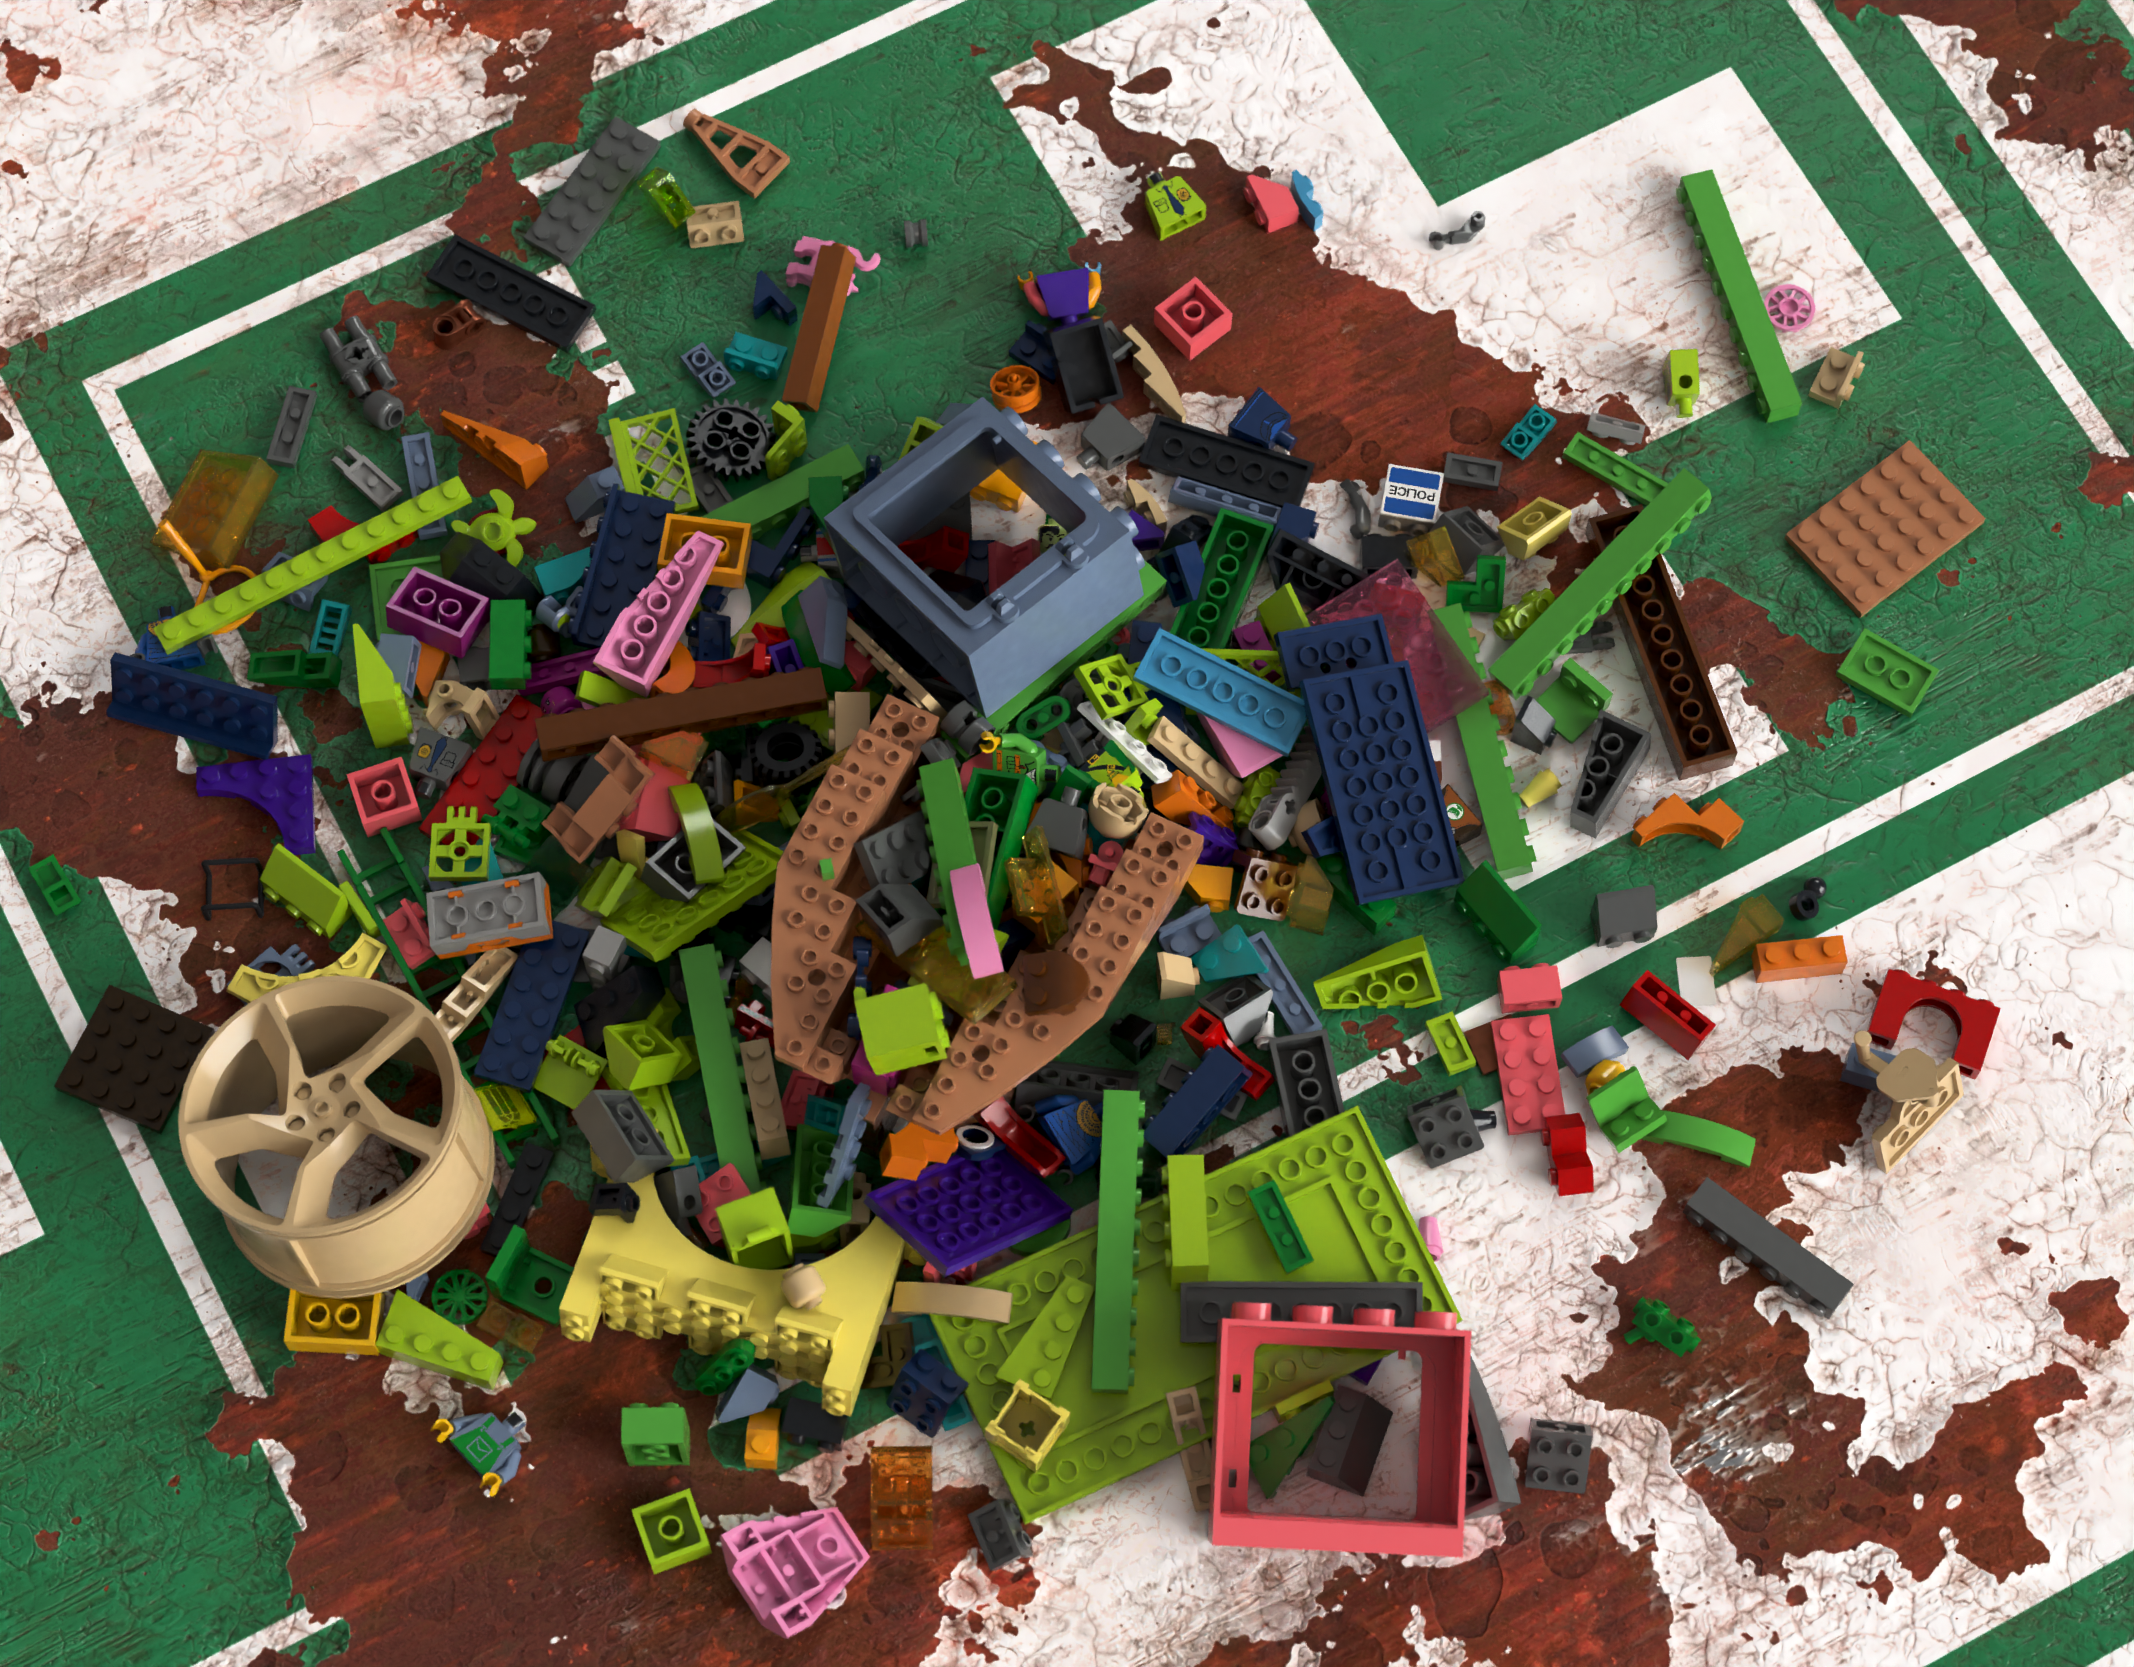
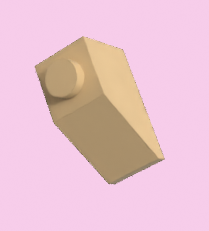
M1166 952L1157 953L1156 978L1160 1000L1195 995V986L1200 985L1198 967H1192L1191 958Z

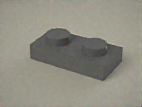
M1447 453L1443 482L1497 491L1502 462Z

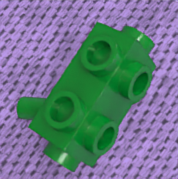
M1641 1297L1632 1312L1637 1314L1632 1320V1323L1637 1327L1623 1334L1629 1345L1642 1337H1645L1650 1342L1656 1339L1680 1358L1685 1351L1691 1354L1702 1339L1697 1336L1698 1333L1694 1331L1695 1326L1683 1317L1678 1319L1669 1312L1670 1308L1659 1299L1653 1301L1648 1298L1647 1300L1644 1297Z

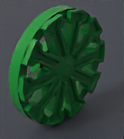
M455 1269L447 1272L436 1281L432 1290L431 1301L436 1314L454 1325H466L477 1320L485 1311L488 1304V1290L481 1277L468 1269ZM463 1275L461 1285H459L457 1277ZM451 1278L454 1287L450 1286L445 1281ZM471 1278L476 1280L473 1284L468 1286V1283ZM440 1288H443L449 1293H438ZM478 1288H482L481 1293H472ZM438 1300H447L441 1305L437 1304ZM472 1300H481L482 1303L477 1306ZM452 1307L448 1315L443 1314L445 1310ZM468 1307L474 1311L472 1316L467 1314L466 1309ZM458 1310L461 1311L462 1315L460 1319L455 1318Z

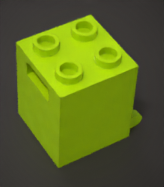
M926 983L867 997L863 987L854 989V1002L866 1057L876 1076L947 1058L945 1048L950 1047L947 1030L944 1029L943 1022L940 1020L944 1018L940 1001H938L936 992H930Z

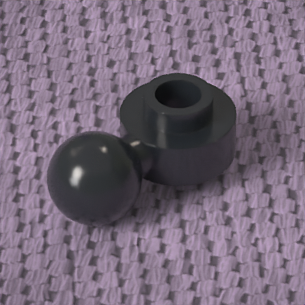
M1816 876L1808 878L1804 883V890L1791 896L1789 908L1797 920L1807 921L1818 914L1819 904L1817 899L1822 898L1827 891V885L1822 878Z

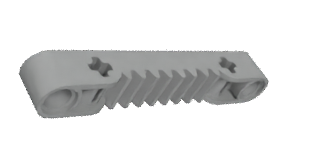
M1309 720L1308 726L1304 727L1306 734L1299 736L1301 743L1294 745L1297 752L1290 753L1292 761L1285 762L1287 769L1281 770L1282 778L1275 780L1278 787H1272L1270 789L1272 794L1263 797L1248 825L1249 831L1266 850H1274L1285 842L1297 820L1298 813L1302 806L1306 804L1322 774Z

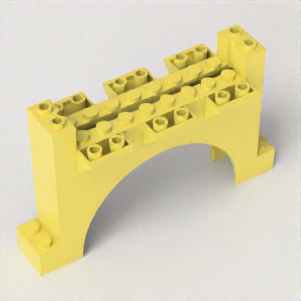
M590 1144L592 1171L608 1178L607 1183H614L607 1175L606 1169L599 1157L592 1151ZM655 1172L634 1183H628L640 1197V1207L636 1212L633 1223H626L620 1215L593 1217L559 1307L561 1333L572 1341L580 1342L584 1340L591 1342L602 1313L603 1324H607L609 1328L616 1331H632L641 1338L651 1339L653 1337L661 1339L663 1329L675 1335L680 1333L686 1334L689 1339V1348L701 1355H714L728 1341L732 1339H745L755 1345L756 1358L775 1360V1372L779 1373L781 1377L789 1380L797 1378L807 1381L814 1387L822 1388V1409H826L828 1413L835 1416L847 1415L851 1417L903 1260L907 1259L912 1264L924 1266L927 1262L926 1259L876 1215L865 1231L845 1248L825 1259L805 1265L814 1266L826 1285V1291L820 1296L823 1301L807 1311L805 1306L793 1308L781 1289V1283L784 1280L782 1275L789 1269L764 1270L734 1265L706 1253L689 1241L675 1227L663 1209L654 1185L653 1176H655Z

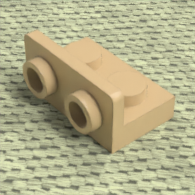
M739 201L685 208L691 248L744 241Z
M1830 347L1808 396L1839 409L1842 401H1848L1855 387L1851 385L1853 377L1859 379L1865 364L1861 362L1864 353L1858 351L1856 357Z

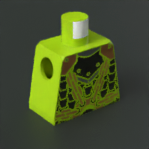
M1698 349L1670 350L1662 366L1667 406L1676 407L1677 418H1689L1693 416L1692 405L1695 404L1700 395Z

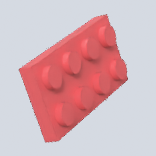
M1549 1014L1493 1020L1490 1025L1508 1136L1540 1132L1541 1129L1545 1128V1117L1565 1114Z

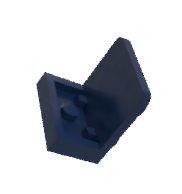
M921 1348L901 1369L886 1403L896 1414L902 1416L920 1432L934 1438L938 1434L950 1407L967 1390L969 1383Z

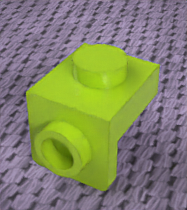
M780 795L776 797L781 811L777 816L783 828H790L792 834H794L801 821L794 806L799 804V797L794 798L793 795H788V798H781Z

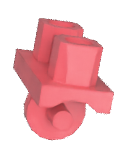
M1107 841L1100 846L1098 857L1092 853L1090 854L1088 862L1093 868L1088 880L1093 885L1105 888L1108 885L1124 853L1120 844L1115 841Z

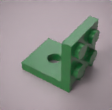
M514 1225L485 1278L494 1298L557 1328L560 1323L559 1307L574 1267L532 1248L525 1230ZM547 1280L552 1283L550 1292L547 1294L536 1292V1285L540 1281Z

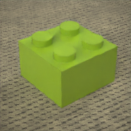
M690 1488L632 1509L654 1575L712 1553Z

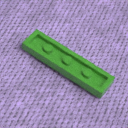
M1579 432L1576 433L1563 452L1562 458L1646 506L1669 484Z

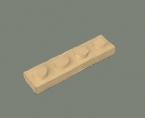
M1165 716L1158 718L1152 727L1147 741L1185 774L1192 777L1205 791H1209L1219 803L1227 806L1229 809L1234 808L1238 797L1245 788L1242 786V782Z

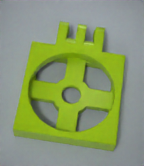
M1120 653L1079 666L1073 672L1101 720L1135 710L1140 705L1149 701L1144 692L1151 689L1133 680V676L1141 663L1140 661L1128 665ZM1094 669L1097 670L1102 679L1101 683L1095 685L1090 678V673ZM1110 670L1118 673L1120 677H1118L1115 674H1112ZM1108 682H1113L1116 685V690L1110 689ZM1126 687H1129L1130 689V702L1127 700L1126 696L1123 693V690ZM1108 694L1112 696L1118 706H1107L1102 695Z
M448 806L447 822L432 823L429 880L488 881L491 842L490 823H477V806H471L470 817H466V806H459L458 817H454V806ZM455 832L454 841L450 845H438L444 837ZM467 832L477 835L483 841V845H470L467 842ZM463 847L465 854L460 857L454 854L455 849ZM436 858H450L453 861L452 872H444L438 866ZM469 858H482V864L475 871L465 872V861Z

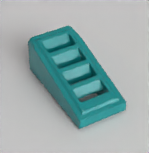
M322 599L308 654L333 652L338 657L352 612L350 605ZM328 613L341 614L340 619L329 617ZM326 622L338 624V629L324 626ZM322 632L336 635L335 640L321 637ZM319 643L332 645V651L318 648Z

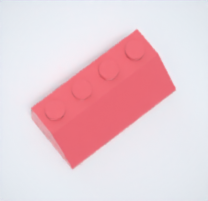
M701 733L630 746V749L636 753L635 757L652 770L655 775L640 792L641 795L635 801L638 804L637 808L629 817L623 816L617 823L621 826L618 831L626 829L644 836L645 842L670 841L680 832L681 822L678 813L674 812L668 787L689 784L691 782Z

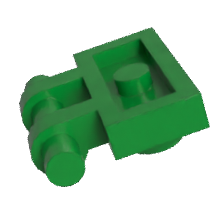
M510 784L493 805L495 810L499 812L498 816L492 817L489 814H484L481 818V823H490L491 833L495 835L500 834L506 838V842L526 849L530 844V839L526 837L527 834L532 832L539 836L545 828L541 823L547 819L553 810ZM511 820L518 824L513 828L507 826Z

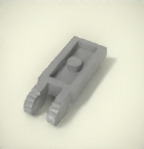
M350 445L344 448L346 456L354 462L350 467L337 456L331 459L333 466L382 512L403 495L402 489L365 455H360Z

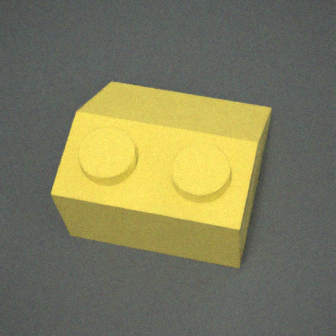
M1539 496L1498 525L1497 529L1508 554L1524 561L1533 557L1546 544L1557 540L1558 536L1567 530L1572 513L1570 509Z

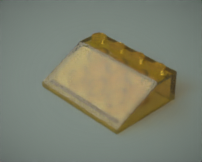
M200 449L162 520L167 519L171 523L175 531L180 534L179 536L189 545L200 563L229 569L279 475L258 456ZM158 527L150 542L157 547L181 555L179 550L176 549L174 544Z

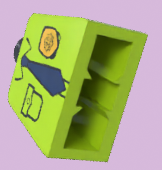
M1156 172L1148 177L1147 183L1151 189L1146 191L1145 205L1160 241L1205 220L1206 204L1181 177L1176 176L1166 181L1160 172Z

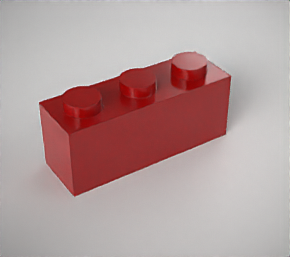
M1648 970L1632 985L1620 1003L1622 1008L1687 1060L1700 1048L1716 1026L1715 1023Z

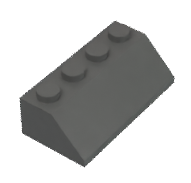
M1051 1060L1017 1085L1014 1111L1024 1118L1031 1117L1032 1111L1027 1107L1019 1110L1020 1106L1029 1102L1035 1104L1036 1101L1054 1094L1075 1095L1079 1100L1087 1099L1091 1106L1094 1107L1103 1101L1104 1089L1137 1091L1139 1072Z

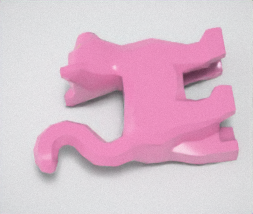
M803 236L802 240H798L794 249L795 257L803 258L804 256H810L812 259L809 265L789 262L785 273L787 285L794 287L797 283H801L810 287L821 245L832 246V243L836 242L832 240L822 241ZM847 246L848 250L856 257L854 266L859 270L871 271L879 265V254L874 253L869 261H864L858 249ZM853 273L847 297L850 296L851 292L858 293L859 290L853 284V280L855 279V274Z

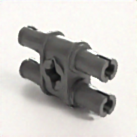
M352 316L344 322L346 329L354 340L347 345H343L333 328H328L320 333V339L330 353V363L336 367L341 375V381L350 386L360 403H363L365 398L373 393L363 378L370 373H374L384 390H390L397 385L398 381L388 366V356L381 351L376 343V337L367 332L358 316Z

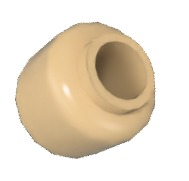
M800 1263L782 1275L784 1280L781 1283V1289L793 1308L805 1306L808 1311L823 1301L820 1296L826 1291V1285L814 1266H805L803 1263Z

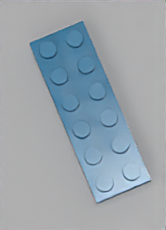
M1161 628L1158 629L1133 676L1134 681L1288 757L1308 718L1305 717L1303 699Z

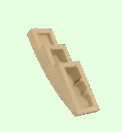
M1130 324L1122 331V337L1126 342L1131 340L1133 346L1128 350L1133 354V369L1144 379L1143 393L1170 419L1185 423L1186 412L1168 371L1148 342Z
M508 948L486 951L461 977L460 984L442 1002L441 1009L434 1016L442 1024L451 1042L468 1026L515 966L518 958L517 954Z

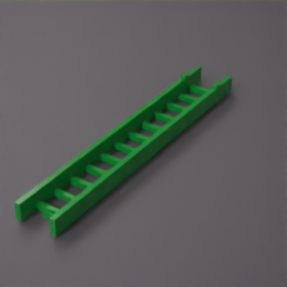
M384 827L380 830V833L392 855L386 860L357 874L344 849L338 851L337 854L366 909L376 922L382 938L414 996L435 1015L427 1000L459 984L461 977L467 971L458 956L449 958L457 974L423 992L421 991L414 976L446 959L440 960L437 955H434L414 970L409 968L375 905L410 888L428 919L427 900L390 833ZM398 865L405 880L369 897L362 882ZM485 1005L479 1011L484 1021L460 1033L452 1042L453 1047L488 1029L490 1031L494 1020ZM481 1054L464 1063H461L458 1058L463 1077L476 1093L482 1092L483 1095L487 1093L484 1091L500 1086V1084L487 1081L476 1088L474 1087L467 1071L477 1066ZM533 1090L531 1094L524 1092V1094L518 1097L523 1104L527 1102L531 1104L538 1118L534 1119V1122L527 1123L504 1136L500 1134L499 1130H493L494 1141L510 1170L514 1169L517 1164L507 1144L515 1140L519 1143L533 1136V1130L543 1126L553 1146L561 1144L559 1136ZM510 1101L505 1103L509 1111L515 1109ZM504 1104L499 1106L503 1115L508 1113ZM498 1108L492 1110L496 1117L502 1116Z

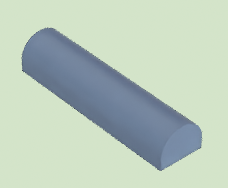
M1177 476L1168 498V503L1214 517L1218 516L1220 508H1224L1273 525V533L1282 511L1281 507Z

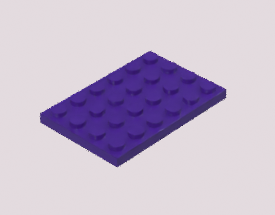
M1006 1149L995 1152L993 1157L983 1161L968 1160L956 1154L951 1156L946 1164L936 1163L926 1167L924 1170L922 1169L916 1181L899 1179L866 1194L864 1204L944 1277L1070 1219L1073 1209Z

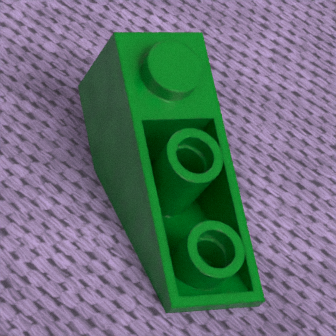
M842 476L808 477L810 515L833 550L824 517L849 499L848 486H843Z

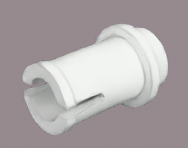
M1267 1011V1017L1264 1019L1262 1028L1257 1036L1254 1037V1043L1259 1050H1267L1269 1039L1277 1038L1274 1036V1013Z

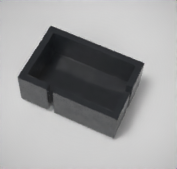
M1094 315L1043 331L1049 356L1056 358L1051 361L1065 412L1073 414L1096 407L1095 403L1102 405L1124 398L1102 317Z

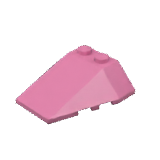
M837 1507L802 1512L800 1515L785 1518L777 1516L773 1517L772 1520L756 1522V1520L746 1521L720 1536L728 1573L760 1624L785 1639L811 1626L870 1558Z

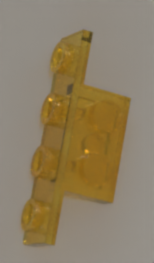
M1036 825L1022 837L1027 858L1010 857L1004 864L1017 916L1042 917L1048 944H1054L1068 933V921L1061 901V893L1058 889L1054 866L1048 849V841L1045 837L1043 826Z

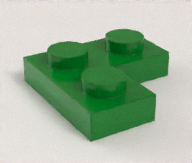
M1477 555L1475 582L1447 580L1445 607L1461 603L1463 612L1499 613L1503 607L1506 557Z

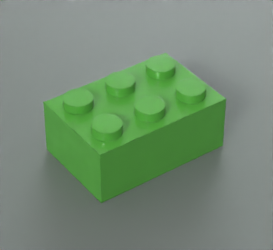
M634 1403L630 1404L629 1408H622L621 1445L629 1466L690 1465V1427L684 1407H679L677 1403H662L660 1407H648L647 1404Z

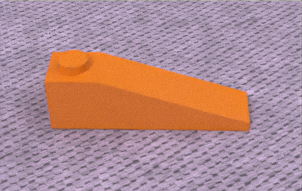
M443 411L440 414L443 426L525 490L549 467L546 457L547 453L537 443L531 444L519 436L447 411Z

